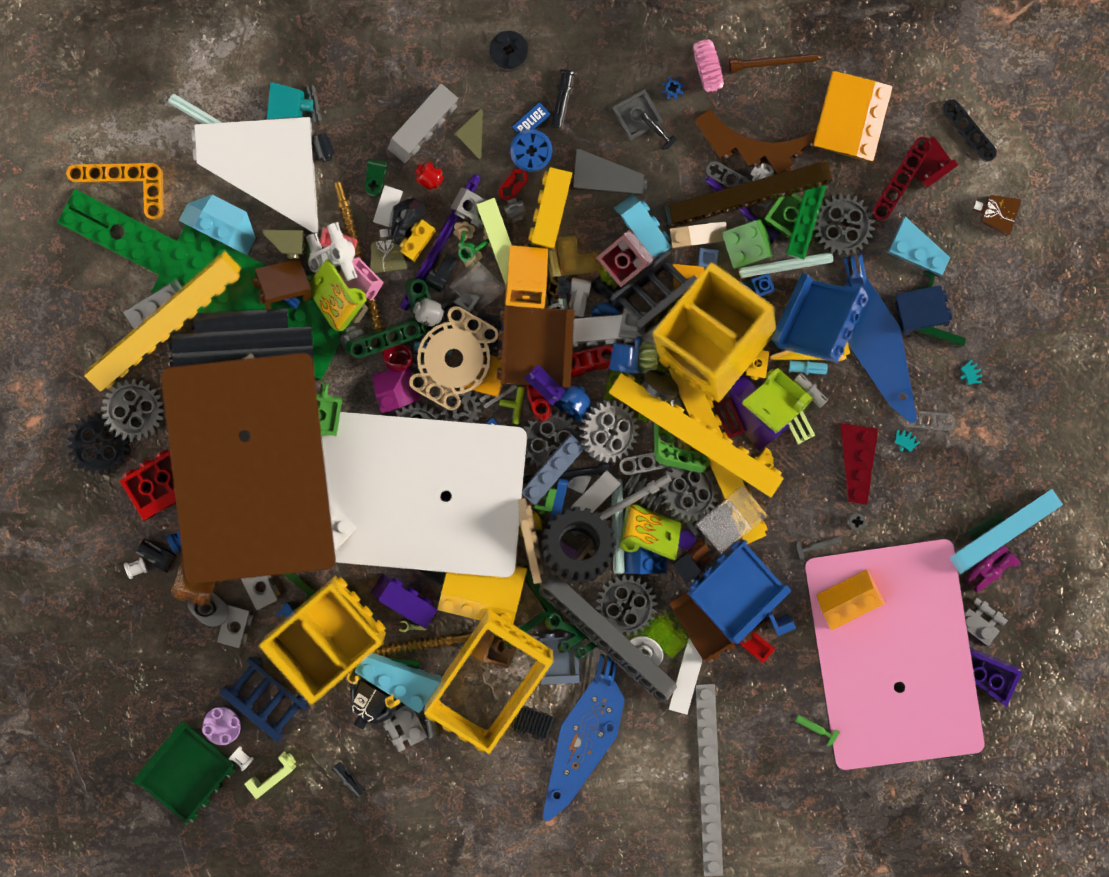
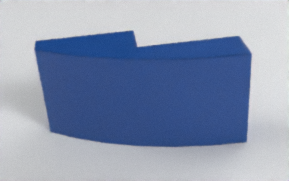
M769 273L741 283L759 297L775 291Z

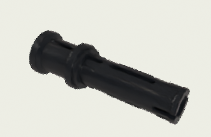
M560 69L561 78L559 85H557L559 92L551 127L563 129L570 93L573 92L572 85L577 72Z

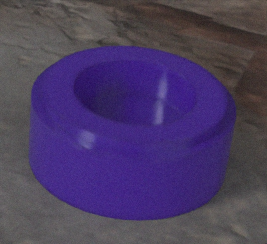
M689 530L681 531L678 546L682 549L692 548L696 541L695 535Z

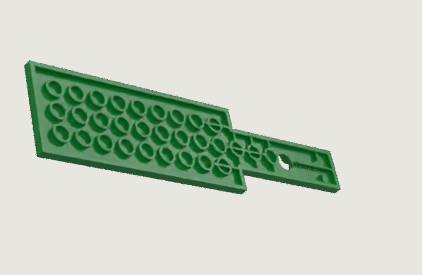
M74 189L57 223L158 274L159 277L151 293L156 292L176 279L180 286L183 287L225 251L241 267L238 273L239 278L232 284L230 282L224 286L225 290L218 296L216 294L210 298L211 302L204 308L202 306L199 307L197 313L266 310L264 303H260L259 289H255L253 284L255 269L266 267V265L186 224L178 240L175 241ZM121 225L124 228L125 233L121 239L116 240L111 237L110 229L112 226ZM297 296L296 298L300 300V304L295 309L290 307L289 303H285L282 300L271 303L270 309H288L289 328L312 327L314 373L316 378L322 380L341 344L340 336L345 331H337L331 327L312 296L311 300L303 301L302 296Z

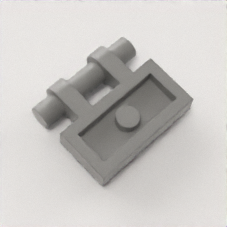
M976 597L972 603L978 607L974 612L968 608L964 613L966 628L969 633L989 646L1000 632L994 627L995 624L998 622L1004 626L1008 620L1002 616L1001 612H996L989 607L986 601H981ZM983 612L991 617L989 622L980 617Z
M407 705L395 710L396 719L384 721L385 725L383 726L386 731H389L393 739L391 742L394 746L396 745L399 752L406 749L403 741L408 740L412 746L428 737L416 712ZM398 724H400L404 732L401 736H399L395 728Z

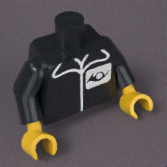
M354 671L347 675V680L350 683L351 711L358 714L354 725L364 729L368 721L378 724L392 718L396 705L400 703V700L395 699L393 694L389 695L369 681L360 682L359 680L362 676L357 674L355 677Z

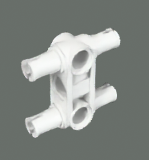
M338 222L326 226L332 243L322 249L317 233L306 236L305 238L311 251L308 266L312 272L317 273L325 260L330 259L334 267L341 265L346 281L358 277L352 263L355 248L351 242L343 238Z

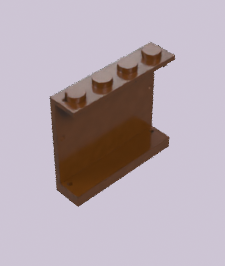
M504 306V310H500V321L503 322V329H499V341H502V349L498 348V360H501V368H497V380H500V384L531 385L524 378L539 365L561 387L570 388L575 310Z
M687 592L668 603L704 662L709 661L712 663L720 658L718 654L723 651L728 653L736 648L735 644L729 641L691 599ZM765 617L741 640L742 643L751 639V634L755 631L760 633L767 629V624L771 622L770 619Z

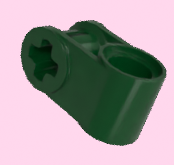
M368 159L365 189L372 197L382 194L387 175L388 161ZM374 183H376V185L379 188H376L374 191H372L370 186H373Z

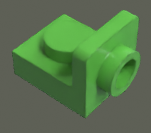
M550 488L544 494L542 502L546 503L545 506L533 505L536 513L547 515V512H552L557 489Z

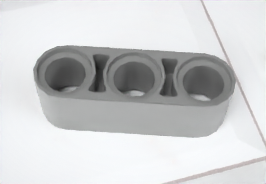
M655 452L626 457L619 463L620 471L626 475L669 467L657 462ZM644 457H649L652 460V465L649 468H644L641 464ZM627 460L633 463V469L629 472L624 471L622 468L623 463Z
M607 470L570 509L573 510L574 507H580V510L584 511L585 508H589L592 513L621 483Z

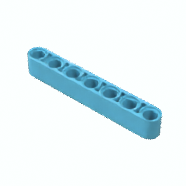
M1051 489L949 559L961 574L1061 507L1063 503L1053 489Z

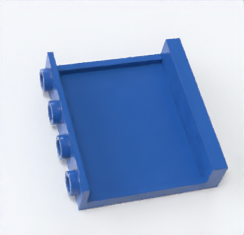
M802 273L771 340L779 349L838 363L844 353L847 341L852 336L855 323L859 320L861 310L867 303L868 295L861 286L857 290L814 281L808 274Z
M736 540L730 546L731 550L727 554L723 553L716 560L718 563L713 567L707 568L703 572L704 576L699 581L695 580L689 586L690 590L687 592L691 599L732 644H738L791 592V589L787 585H782L746 545L748 543L747 540Z

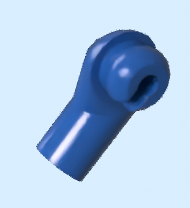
M603 302L591 309L592 317H601L605 314L616 316L620 309H614L612 305Z

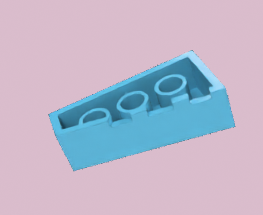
M375 653L369 654L355 667V673L386 693L393 694L394 698L399 699L400 702L420 713L441 682V676L433 675L424 670L407 666V664L392 661Z

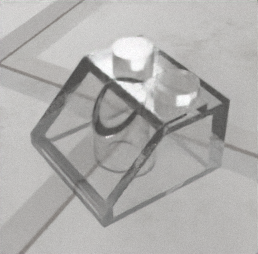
M477 259L449 285L458 296L466 293H474L481 296L473 308L476 313L493 302L506 288Z

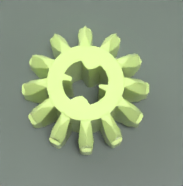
M642 341L638 352V368L642 370L641 373L646 374L649 370L657 369L658 356L654 343Z

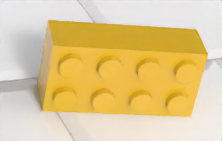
M551 167L549 172L545 171L542 181L545 189L544 191L540 190L538 203L541 204L540 209L535 210L533 222H536L535 228L531 227L529 234L531 246L548 248L554 251L572 179V172Z

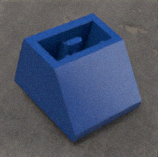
M639 547L635 552L624 551V573L666 574L667 557L643 547Z

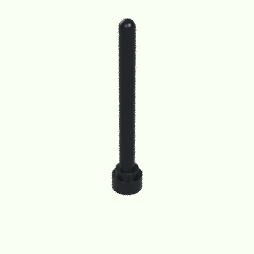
M609 461L608 463L601 462L602 464H598L595 467L565 470L559 478L599 474L600 476L607 470L611 473ZM534 475L523 476V484L528 483Z

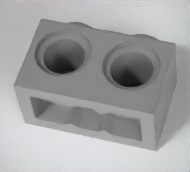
M461 187L450 208L456 211L454 214L460 218L465 219V217L471 219L470 223L476 227L481 228V226H484L481 218H479L476 204L485 201V199ZM468 200L469 206L463 209L464 201Z

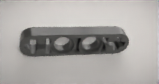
M717 161L710 162L706 167L707 176L713 178L726 188L751 182V180ZM717 165L718 171L723 173V170L727 171L722 181L718 179L721 175L717 173L714 175L710 174V166L714 167ZM732 174L736 176L737 181L734 185L727 184V175ZM770 200L769 203L765 202L764 204L756 205L765 208L770 206L773 200Z

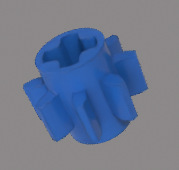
M669 77L668 83H662L666 88L661 93L668 95L667 100L670 97H674L675 101H677V95L684 94L680 91V88H683L685 85L678 83L679 78L676 81H672L671 77ZM671 84L674 87H678L675 93L668 91Z

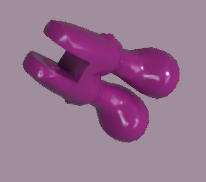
M1003 545L980 560L969 571L964 581L968 584L979 575L982 580L973 588L977 593L994 580H998L1005 569L1010 566L1017 567L1021 562L1008 551L997 565L992 566L993 562L1008 550Z

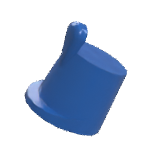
M642 337L636 338L635 345L614 343L608 369L641 373L642 370L638 368V352L643 341Z

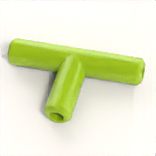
M518 386L515 401L500 399L499 402L500 406L514 408L512 424L517 425L520 422L525 387Z

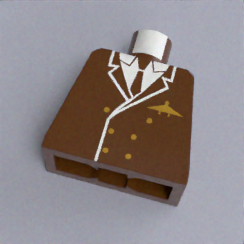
M990 195L986 202L975 200L972 210L982 213L981 223L1008 236L1011 234L1021 199Z

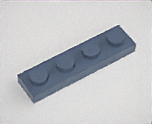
M570 434L522 488V495L532 504L536 505L586 447Z

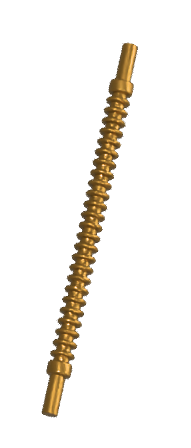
M336 182L334 186L339 200L337 204L338 208L341 209L340 214H343L341 219L345 221L343 224L346 225L344 228L347 230L346 235L357 239L359 236L356 235L357 230H354L356 225H353L354 220L351 219L353 215L350 214L351 209L348 208L350 206L349 200H346L342 183ZM357 240L354 257H359L363 261L365 257H362L363 251H360L362 246H359L360 241ZM367 298L365 303L368 304V309L370 310L368 314H371L370 319L373 320L371 323L374 325L373 330L381 329L384 325H381L383 321L379 318L381 317L378 314L380 310L377 309L378 304H375L377 299L369 300Z
M472 633L456 636L449 634L444 638L441 636L439 639L437 637L435 639L430 638V640L425 638L424 641L419 639V642H416V640L413 643L408 641V644L403 642L402 645L397 643L396 646L392 644V646L386 645V647H383L382 645L381 648H376L372 653L385 657L386 654L388 656L390 654L396 655V653L401 654V652L406 654L407 651L411 653L412 650H415L417 652V649L422 651L423 648L428 650L429 647L433 649L435 646L437 648L439 646L444 647V645L449 647L453 646L454 643L466 642Z

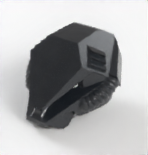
M416 198L406 199L393 206L389 222V238H393V244L400 245L405 237H410L413 233L411 231L413 225L424 217L426 207Z

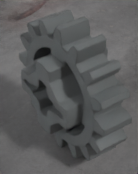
M469 391L467 394H458L463 396L460 405L464 404V409L469 414L465 412L458 414L457 409H455L451 418L448 414V409L440 405V408L444 409L440 415L446 416L444 421L457 422L462 416H467L469 419L463 422L473 423V419H479L476 413L481 412V410L477 409V406L481 405V403L475 402L477 395L471 397L472 391ZM449 396L446 400L449 407H454L452 404H457V402L452 400L455 396ZM469 400L473 404V412L468 408Z

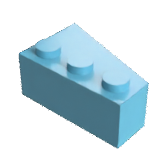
M631 195L614 207L615 211L624 220L625 225L635 234L654 257V260L671 248V245L668 243L671 239L665 231H660L658 228L660 223L655 216L651 217L647 211L650 209L644 200L640 202L635 196Z
M906 217L902 218L887 252L937 276L943 275L950 259L942 249Z

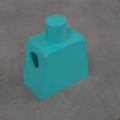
M270 82L268 120L302 118L303 110H313V100L304 99L303 91Z

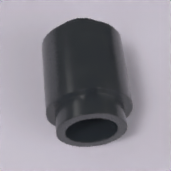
M327 133L312 137V145L317 160H322V163L333 160L332 156L335 155V151Z

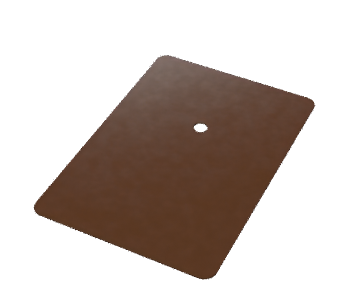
M306 353L166 368L161 374L186 579L190 583H205L332 568L336 562L312 358ZM243 430L249 431L251 435L250 439L246 442L241 441L239 438V434Z

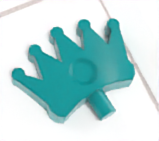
M969 360V362L961 367V371L964 373V375L960 376L961 380L966 378L968 385L982 383V381L977 380L979 377H982V374L975 375L981 369L973 370L978 364L970 365L973 360Z
M897 430L894 444L901 446L899 451L903 452L905 448L911 452L920 443V441L914 443L916 436L910 439L912 432H909L905 437L906 430H903L901 435L899 434L900 430Z

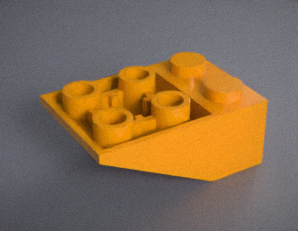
M510 245L505 304L507 306L545 308L548 248Z

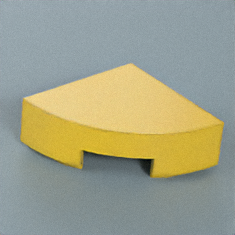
M765 447L758 457L766 462L764 466L771 469L772 466L774 467V459L771 451Z

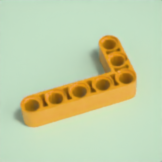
M75 164L69 166L66 171L67 178L74 183L143 182L144 214L151 220H159L163 216V171L156 164ZM117 168L119 170L118 177L111 178V170ZM133 168H137L139 172L135 178H131L129 175L130 170ZM151 168L158 170V174L154 178H150L148 174ZM75 169H79L81 172L78 179H73L72 172ZM94 169H99V177L93 179L91 172ZM152 187H157L158 194L155 197H150L149 190ZM152 206H157L158 214L155 216L149 214Z

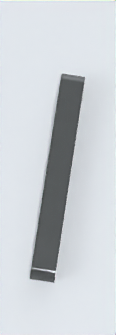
M551 574L539 588L540 594L655 699L663 703L667 702L677 688L676 683L570 586L560 581V577Z

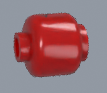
M430 161L425 162L423 165L420 163L414 171L417 174L416 182L428 190L437 189L444 178L442 169Z

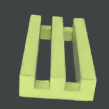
M803 411L799 415L809 432L808 435H806L797 416L794 418V421L803 438H799L791 421L788 423L797 444L815 436Z

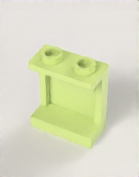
M284 751L278 757L284 766L262 784L255 775L247 780L245 786L256 799L294 770L296 760L290 753L286 754Z

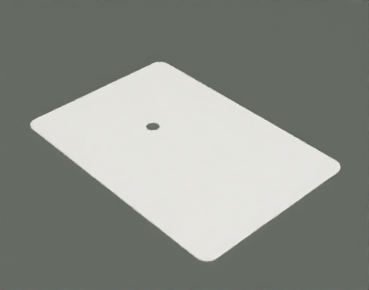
M340 412L337 436H322L329 502L350 520L357 529L335 551L336 562L497 577L511 576L515 571L520 519L518 499L522 497L527 442L525 430L512 426ZM443 491H449L452 494L450 501L444 502L441 500L440 495Z

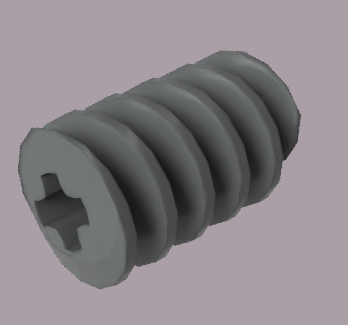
M639 473L635 476L632 475L622 491L624 492L629 489L628 495L631 496L647 486V479L639 480ZM657 491L644 496L641 500V505L648 502L647 509L654 506L655 511L664 498L659 497L663 491L659 494Z

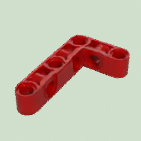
M607 345L572 353V363L575 366L571 368V378L584 375L587 372L609 368L610 359L606 360L603 356L611 354L613 347ZM527 385V394L535 419L541 422L548 420L551 416L548 400L532 385ZM542 407L547 409L545 413L542 414L537 412V410Z

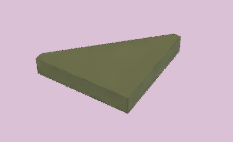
M481 109L455 133L479 160L482 153L483 111Z

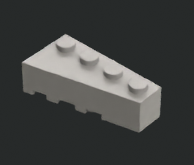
M440 84L391 138L388 150L405 164L412 155L414 156L420 150L421 144L431 138L433 130L436 127H441L445 122V116L448 113L451 115L458 107L456 103L459 98L443 84Z

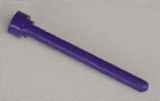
M706 178V183L715 191L724 189L713 178ZM747 208L738 210L751 222L760 220ZM765 224L772 244L781 232L776 228H769Z

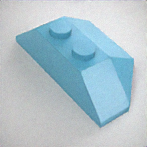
M214 195L187 203L179 219L180 222L245 255H248L256 240L247 212Z

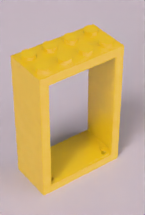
M488 609L425 704L424 714L426 718L432 722L437 721L448 732L453 731L462 741L466 743L469 741L474 744L478 751L482 753L485 751L490 754L554 662L553 649ZM489 629L535 658L536 662L489 730H484L441 703L439 698L485 631Z

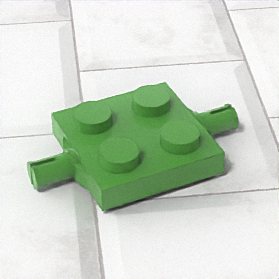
M321 382L320 393H317L321 436H337L342 397L328 395L329 383L325 382L324 384V382Z

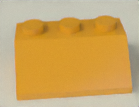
M868 569L816 595L822 614L831 631L885 604Z

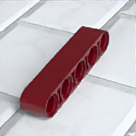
M927 137L916 139L873 209V214L877 219L885 220L889 217L929 153L931 141ZM920 140H925L928 143V148L925 151H920L917 148V143ZM911 156L916 157L918 160V164L914 168L907 165V159ZM899 173L907 175L908 180L905 184L897 182L896 177ZM890 189H894L898 194L897 198L893 201L886 197V193ZM879 206H885L887 208L886 216L879 217L876 214V209Z

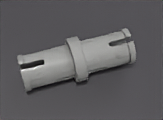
M799 373L793 381L813 397L812 400L819 408L828 401V398L816 388L817 386L812 384L802 373Z

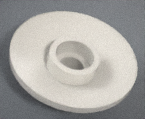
M638 636L630 640L657 666L661 664L663 651L656 641L644 636Z

